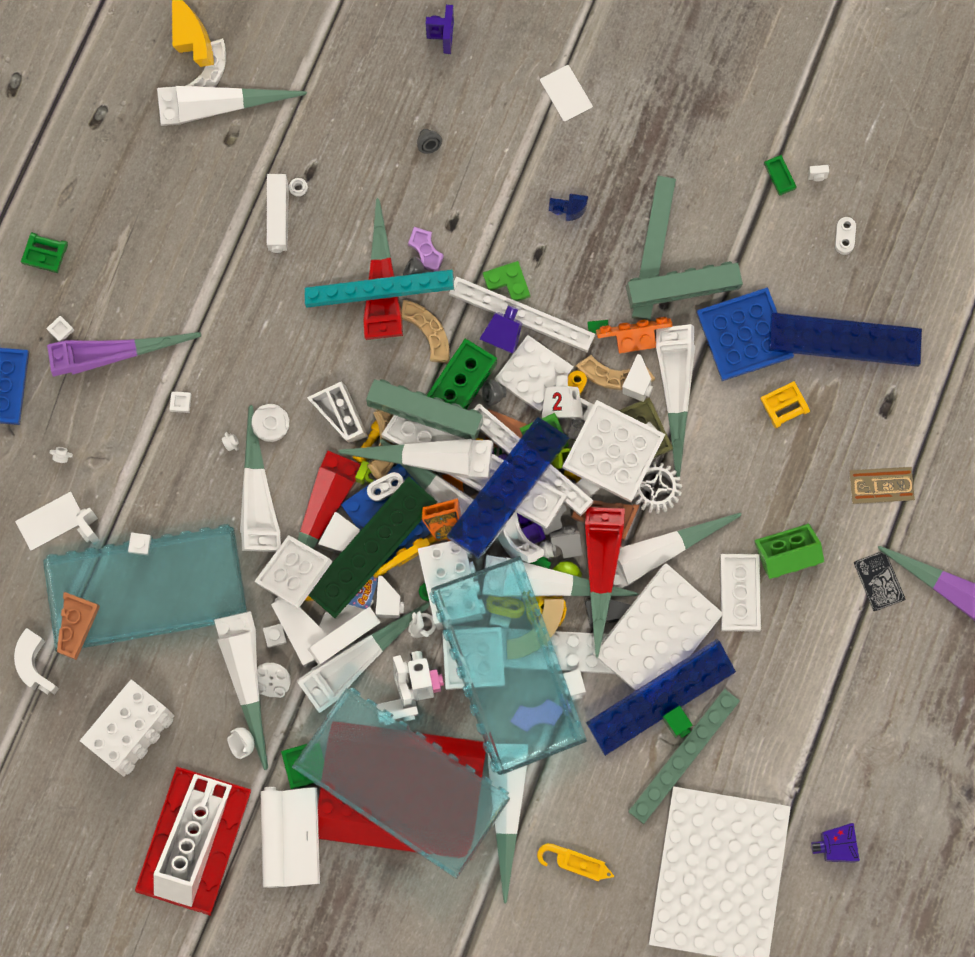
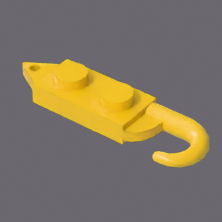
M434 537L417 539L409 549L403 548L396 553L397 556L383 564L373 577L378 578V576L386 574L388 570L396 566H402L419 555V548L431 546L437 540Z
M544 844L537 852L538 861L544 866L548 864L543 860V853L551 851L558 854L557 863L562 869L597 882L614 877L605 865L606 862L555 844Z

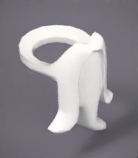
M420 611L417 612V615L415 612L412 614V621L408 626V632L411 633L412 637H428L435 631L436 626L432 615L421 613ZM422 617H427L431 620L432 628L429 631L422 629L424 627Z

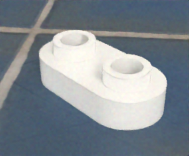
M850 217L841 218L836 227L835 249L842 255L851 253L855 245L856 223ZM844 224H849L850 227L845 228ZM846 241L848 242V245L844 246L842 242Z
M390 473L370 483L367 488V494L373 501H382L390 497L404 482V479L399 473ZM394 480L398 481L397 486H392ZM376 489L381 490L379 495H375Z

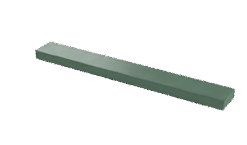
M657 176L639 275L641 279H647L651 275L659 274L676 182L674 178ZM653 305L633 308L632 318L650 321Z

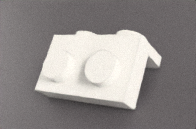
M90 508L87 510L82 509L77 513V517L74 518L79 525L77 530L86 542L91 541L94 545L100 540L89 525L98 518Z
M415 698L412 700V707L406 709L403 708L401 699L376 705L380 724L384 723V726L396 724V720L403 719L404 722L415 720V716L418 715Z

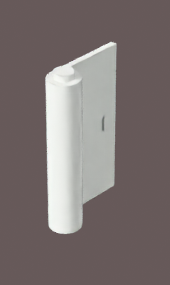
M265 787L264 791H261L263 888L320 884L317 788L278 791L276 787Z

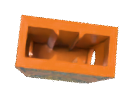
M458 498L423 507L422 520L435 540L459 539L458 536L463 534V520Z

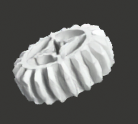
M653 462L652 468L649 466L644 478L652 474H656V477L652 481H642L633 498H639L635 503L636 505L643 503L642 510H645L647 506L649 507V513L655 508L656 514H659L660 508L667 512V506L672 509L674 507L672 502L678 503L679 499L676 496H681L682 492L678 489L682 488V484L677 483L680 481V477H674L676 475L675 470L671 473L669 472L670 465L666 469L663 468L664 463H660V466L656 467V462ZM662 476L670 482L671 488L662 483ZM657 480H659V482H658L659 488H658V490L656 491V494H655V496H654V495H653V494H654L653 488H654V486H655ZM640 487L650 493V500L642 494ZM670 494L665 500L656 502V498L659 495Z

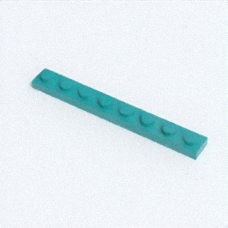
M453 270L306 287L305 306L308 308L454 290Z

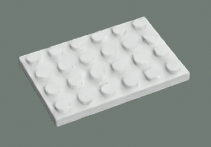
M664 564L602 641L598 659L648 703L653 704L723 613L668 564Z

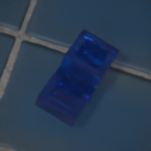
M570 194L569 200L550 198L549 211L557 215L566 213V221L576 220L585 213L588 196Z

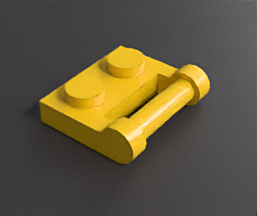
M795 381L760 398L775 429L790 419L810 412ZM798 402L800 407L777 417L776 412Z

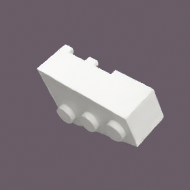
M342 382L307 397L348 443L353 444L368 437L348 389Z

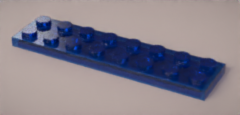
M781 313L771 314L769 351L916 367L921 365V328Z
M537 417L447 534V538L479 559L567 444L569 437Z
M716 639L590 719L586 724L602 753L606 756L662 720L663 716L678 706H684L736 671L721 642Z

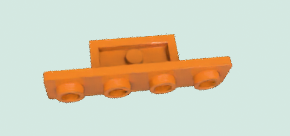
M658 317L655 321L639 320L636 324L620 323L616 327L607 325L597 329L596 335L597 338L616 336L619 353L656 348L654 330L672 327V321L667 317Z

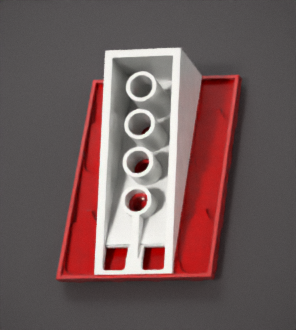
M176 767L135 892L211 916L249 801L251 789Z

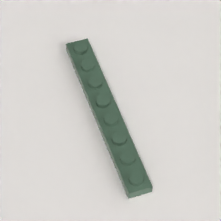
M726 689L722 691L628 813L644 825L740 702L739 699Z

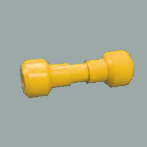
M377 420L371 425L372 431L361 448L371 447L380 436ZM352 456L360 464L362 461L368 460V458Z

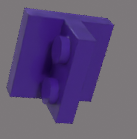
M446 4L445 18L436 15L426 17L427 39L443 40V53L451 54L454 8L453 5Z

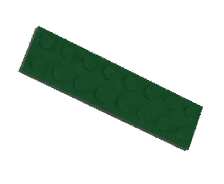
M408 476L331 563L308 596L332 617L336 618L421 522L423 507L434 505L437 501Z

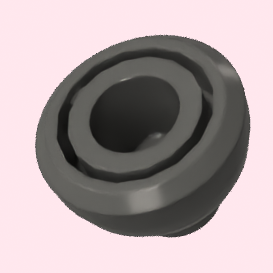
M421 130L417 139L418 150L424 154L437 151L442 145L441 136L433 130Z
M413 257L407 263L403 276L427 273L424 270L423 263L417 257Z
M489 379L484 382L482 396L488 406H493L506 397L507 391L505 386H501L497 381Z

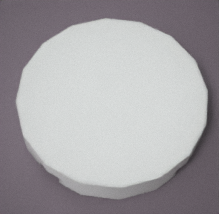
M266 404L260 406L253 414L251 427L258 438L274 442L286 435L289 429V417L287 412L280 408V406Z

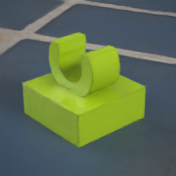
M362 461L355 477L356 482L363 485L365 480L369 484L374 481L368 477L372 473L367 466L368 462Z

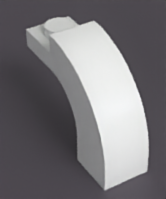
M504 505L491 510L492 514L506 524L498 539L512 559L531 563L544 556L543 548L530 542L522 532L517 512Z
M26 628L15 648L14 660L16 670L23 682L32 690H35L40 685L38 689L47 695L51 692L55 695L59 688L39 675L35 666L36 656L45 641Z

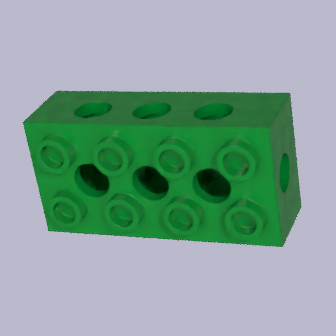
M465 338L427 394V397L433 399L438 397L444 400L445 403L451 405L456 403L467 410L484 382L496 367L497 357ZM469 364L475 365V368L468 369L466 366ZM464 380L465 383L457 384L456 381ZM448 395H453L455 397L452 400L446 399Z

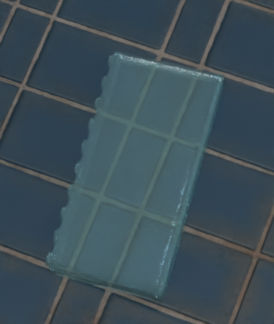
M229 524L219 525L217 529L201 528L199 532L194 533L183 531L180 532V535L176 536L165 534L159 539L151 537L148 555L129 553L130 541L123 542V545L115 546V544H108L102 549L91 547L79 553L77 551H68L65 553L66 555L61 556L50 554L43 560L56 652L59 629L62 623L61 611L64 605V592L100 606L82 648L215 625V619L248 612L235 529L230 527Z
M521 556L431 588L429 593L431 602L436 605L437 619L440 623L442 622L444 627L443 636L446 641H449L451 647L449 649L450 655L458 666L456 668L457 675L463 680V691L465 696L469 697L471 703L469 706L470 711L477 719L478 724H476L478 733L483 736V747L491 758L490 767L494 773L503 775L587 742Z
M353 687L350 690L346 688L292 768L455 879H458L510 801V797H508L509 792L500 786L497 789L491 785L492 781L486 776L479 777L476 775V770L466 764L464 767L458 763L460 759L449 753V755L443 753V748L435 742L431 745L425 741L426 736L418 731L414 733L409 730L410 726L404 721L400 720L397 722L394 720V715L386 709L381 711L376 708L377 704L371 699L367 698V700L361 698V693Z

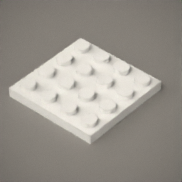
M596 400L562 468L632 502L665 434Z

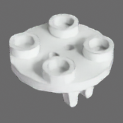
M264 663L257 667L259 694L268 697H283L291 684L288 671L276 663Z

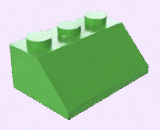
M810 524L754 540L762 566L769 579L797 572L800 569L816 566L824 562L821 542Z

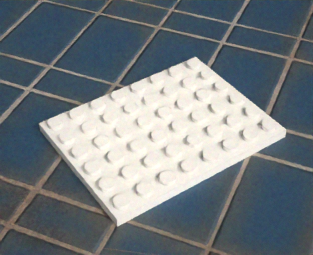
M673 787L649 945L715 957H769L791 806Z

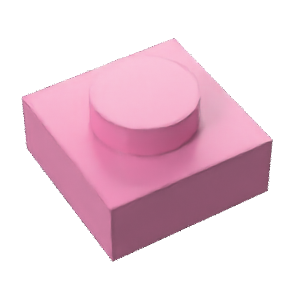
M437 669L429 671L433 693L441 692L440 686H444L442 674L438 675Z

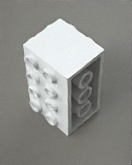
M461 538L419 548L418 553L436 628L441 630L449 626H458L483 620L482 614H485V608L482 599H478L481 591L478 581L474 580L477 574L473 561L470 562L469 558H473L469 543H465L464 539Z
M130 680L81 738L80 742L124 777L133 771L137 760L142 759L148 752L147 748L157 742L162 730L172 724L174 715L133 680Z

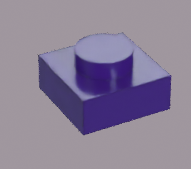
M535 522L521 527L526 538L534 544L546 539L541 526Z

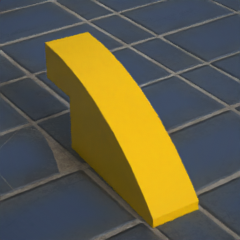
M172 0V46L179 53L193 51V60L200 67L214 65L211 42L201 20L183 0Z

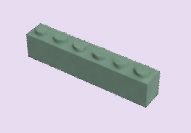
M729 261L716 267L714 265H707L699 270L689 268L681 273L672 271L664 276L654 274L647 279L633 278L627 283L626 291L631 309L739 290L743 282L738 263L732 264Z
M374 379L366 398L368 407L464 439L476 440L483 424V415L477 410L470 409L469 411L463 409L459 404L452 403L451 405L438 397L433 399L427 397L422 392L416 391L415 393L409 391L404 386L398 385L397 387L391 385L390 382L380 379V381Z

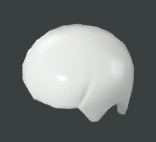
M246 728L232 730V734L227 738L232 754L238 759L250 755L255 746L251 732Z

